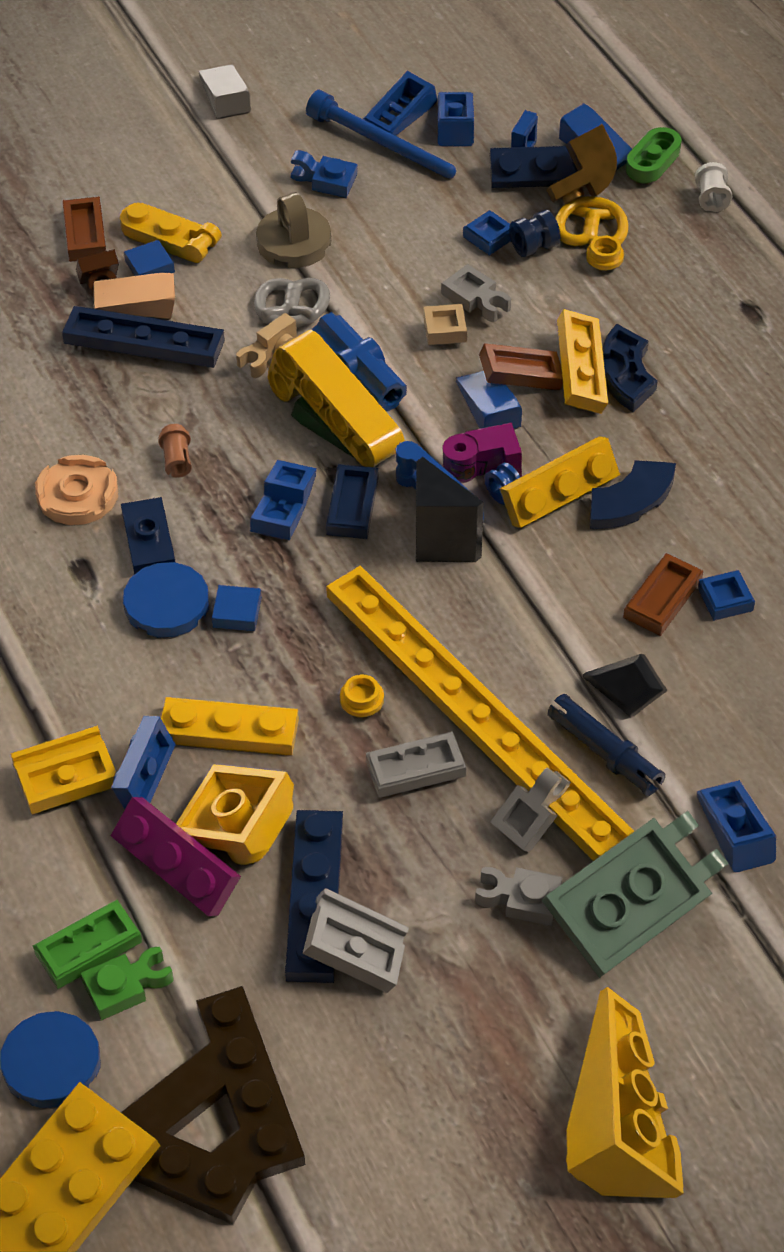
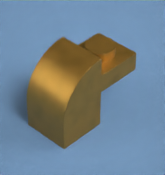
M603 124L569 141L566 145L578 171L549 186L547 192L553 203L562 199L564 204H567L584 195L582 188L585 186L591 196L597 197L613 180L617 168V156L613 143Z

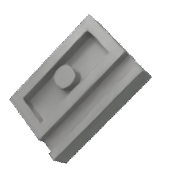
M325 888L316 897L315 903H317V907L311 917L303 954L388 993L397 985L405 948L403 940L404 936L408 933L409 927Z

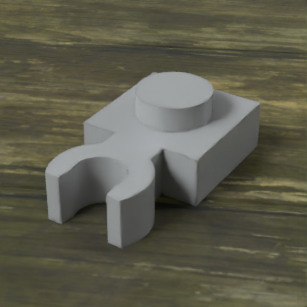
M469 264L441 283V294L455 304H462L463 309L469 313L475 308H479L482 310V316L490 322L497 321L498 309L496 307L506 312L511 310L510 296L502 291H496V282Z
M516 867L514 878H508L496 868H482L481 883L493 885L495 888L492 890L477 888L475 893L476 904L487 908L505 904L507 905L506 917L548 926L553 925L554 917L541 900L562 884L561 876Z

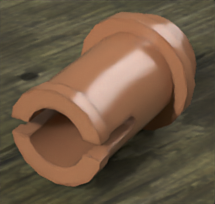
M180 424L165 426L158 437V443L164 450L165 471L168 475L171 474L172 477L186 476L192 469L188 452L191 437L189 432Z

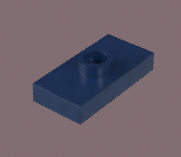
M162 497L122 503L121 510L134 575L142 568L156 563L175 562Z

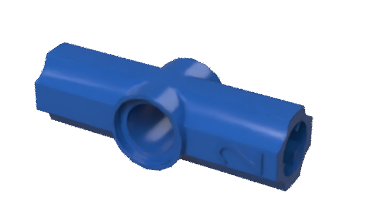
M330 312L320 317L319 322L312 330L323 338L383 409L390 411L396 408L402 398L407 395V385L385 363L383 352L377 342L371 337L362 339L341 315L336 316Z

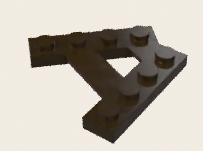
M243 986L196 1000L197 1010L209 1043L121 1112L154 1137L160 1144L158 1150L134 1178V1181L234 1225L257 1181L306 1165L304 1152ZM227 1094L239 1129L214 1150L209 1152L174 1136Z

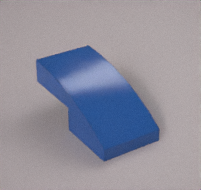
M277 460L264 481V496L250 518V532L290 540L307 504L317 468Z

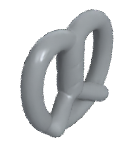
M282 278L272 279L262 284L257 290L254 298V308L258 317L266 324L271 323L286 313L296 320V328L302 327L322 316L330 301V291L322 280L316 278H304L296 281ZM276 290H285L282 306L266 307V298L269 293ZM315 290L318 292V300L313 308L299 306L301 291Z

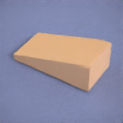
M154 273L94 281V309L143 317L171 319L175 301L174 273Z

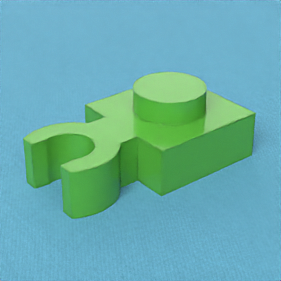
M152 947L145 950L141 954L139 961L130 964L126 954H122L81 972L82 982L101 1021L145 1002L146 997L143 988H163L173 982V972L170 966L159 971L150 969L153 965L164 961L160 947Z

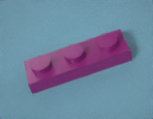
M143 797L131 798L110 835L207 916H218L241 878L238 873Z

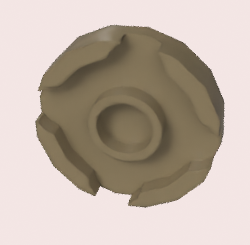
M295 192L279 197L277 199V210L267 214L259 222L256 231L257 247L260 255L272 264H275L276 259L281 262H288V268L310 266L322 260L325 256V249L331 246V228L328 220L319 212L306 208L300 194Z

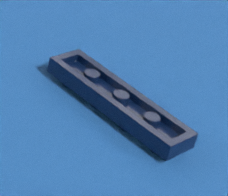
M79 306L73 307L62 331L64 344L215 368L225 342L224 329Z
M297 810L285 965L286 982L334 983L335 968L303 954L311 917L317 907V903H315L316 897L325 888L339 894L343 811Z

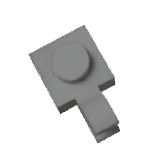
M546 768L539 775L530 791L525 787L517 785L490 822L522 850L531 852L558 816L548 806L565 793L571 782L558 771L553 772Z

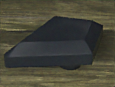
M638 654L583 674V678L629 716H635L668 691L644 654Z

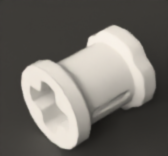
M709 162L699 167L695 173L696 185L701 190L699 204L705 211H722L730 205L733 197L730 188L726 185L728 181L727 169L720 163Z

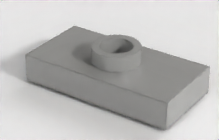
M453 732L366 753V763L379 798L466 776V765Z

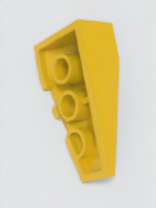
M609 987L601 990L568 1121L566 1130L567 1171L578 1181H582L602 1196L677 1198L684 1194L681 1152L676 1136H667L661 1113L667 1110L668 1107L664 1094L656 1091L649 1075L648 1069L653 1067L655 1061L642 1016L638 1009Z

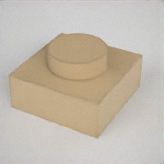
M462 304L424 307L423 318L428 345L467 342V327Z

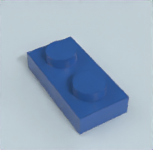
M143 716L136 734L130 740L129 749L123 763L115 773L111 788L124 809H126L132 797H143L151 803L176 744L160 716Z

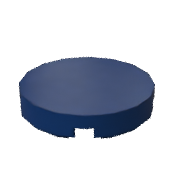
M175 562L156 563L142 568L130 578L124 589V611L130 624L137 630L139 627L146 630L147 635L157 638L176 637L193 630L198 626V620L203 615L204 617L209 610L208 586L202 575L190 566Z
M60 1011L38 1013L21 1021L7 1035L0 1051L1 1072L10 1092L18 1099L20 1097L30 1102L31 1106L39 1108L59 1107L79 1082L89 1088V1084L93 1081L95 1075L97 1078L101 1068L99 1042L91 1027L79 1017Z

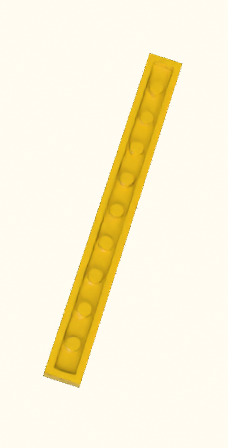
M356 567L326 586L327 598L516 785L525 787L530 791L539 775L546 768L553 772L558 771L571 782L565 793L559 799L552 802L548 808L558 815L553 822L593 861L635 832L363 567Z

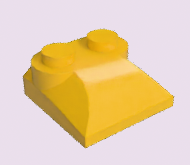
M213 764L176 824L204 847L226 851L231 860L236 864L246 865L258 862L269 851L292 813L294 784L288 773L283 771Z

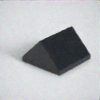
M423 456L416 461V562H477L482 556L484 502Z

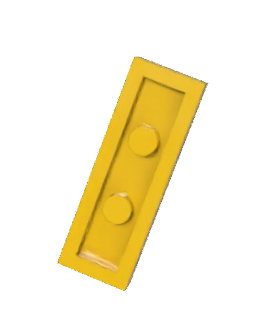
M563 309L557 319L565 404L602 414L608 405L599 319Z
M599 436L499 489L512 526L522 528L588 493L592 488H597L618 477L620 473L609 439Z
M166 697L161 720L176 745L292 756L299 716L298 709Z

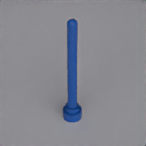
M319 89L309 98L306 106V114L319 122L333 120L445 178L450 179L455 176L456 168L454 165L338 107V103L334 101L332 95Z

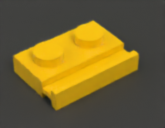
M98 725L10 753L31 814L111 789L116 773L106 745L100 735Z

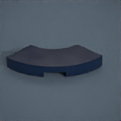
M616 324L607 335L602 348L606 386L620 404L634 412L657 390L658 380L646 371L642 363V358L648 351L649 341Z
M635 460L632 471L621 482L609 487L592 488L590 529H608L628 525L638 521L641 515L652 508L659 507L667 498L672 488L676 463Z

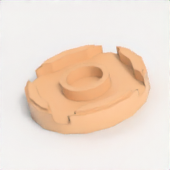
M71 455L58 459V464L49 468V465L45 467L35 482L37 504L43 514L54 522L70 526L88 524L101 519L113 509L118 499V482L113 469L111 471L103 460L88 455Z

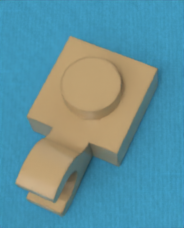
M282 314L256 332L257 341L237 352V366L242 368L247 363H252L250 369L253 378L262 376L266 372L267 367H270L276 348L297 337L296 320L288 314Z

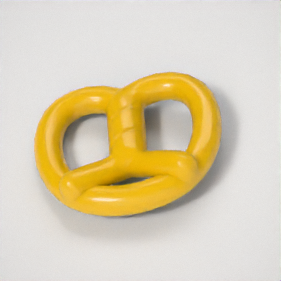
M578 197L564 204L555 217L560 230V241L571 246L590 245L592 240L598 237L600 219H616L617 231L612 237L619 240L621 244L628 234L629 224L623 209L615 202L602 197ZM570 214L585 218L582 234L575 235L566 231L565 223Z

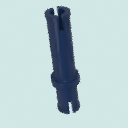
M562 694L554 700L567 713L550 705L548 716L607 762V769L615 775L621 773L646 796L654 794L659 789L646 779L645 776L647 775L650 779L656 780L662 785L666 775L665 772L638 753V747L629 740L622 741L617 735L575 703L567 694Z

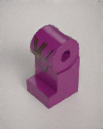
M512 423L456 434L447 438L442 445L443 467L460 483L469 482L476 476L485 475L491 470H496L497 466L504 462L512 465L522 477V451Z

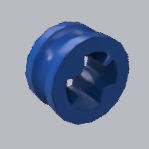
M504 462L497 466L496 470L487 472L484 480L487 490L494 500L499 504L505 505L499 488L515 481L521 476L512 465Z

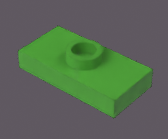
M115 900L33 945L36 957L57 989H60L81 977V972L109 961L142 943V937L119 901Z

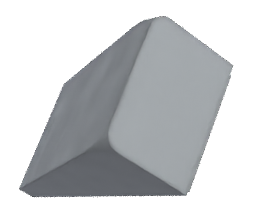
M233 64L199 71L200 79L216 118L251 112L250 93Z

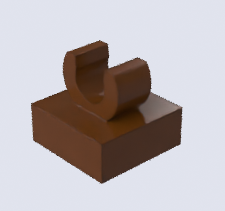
M115 249L77 259L76 273L80 284L88 283V291L92 297H94V281L117 278L119 262Z

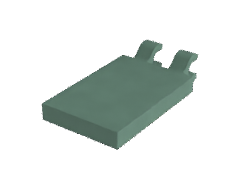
M689 811L683 813L664 828L660 826L655 818H652L541 900L599 978L713 894L704 882L729 863L718 849L712 851L694 866H691L675 844L683 840L699 826Z

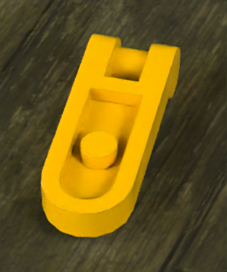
M133 203L124 208L120 214L121 230L125 236L144 244L159 240L167 253L193 263H200L208 254L207 248L214 247L222 237L219 228L212 223L207 222L201 225L144 203Z

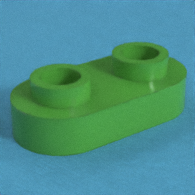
M666 127L654 128L647 132L627 156V175L632 180L643 184L659 179L680 154L682 141L680 134Z

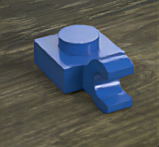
M301 150L295 151L291 158V164L295 165L291 173L293 180L312 182L313 191L347 198L357 177L358 164L323 156L319 163L312 155Z

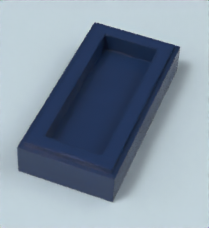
M338 464L326 522V535L368 539L379 479V468Z

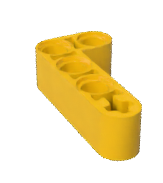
M307 330L276 348L267 378L272 391L280 400L284 402L289 401L300 394L363 467H375L396 454L397 445L405 441L401 429L317 332Z

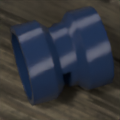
M549 210L537 212L529 220L526 218L514 220L509 226L511 242L521 257L535 254L538 248L549 249L560 243L559 226L554 215Z

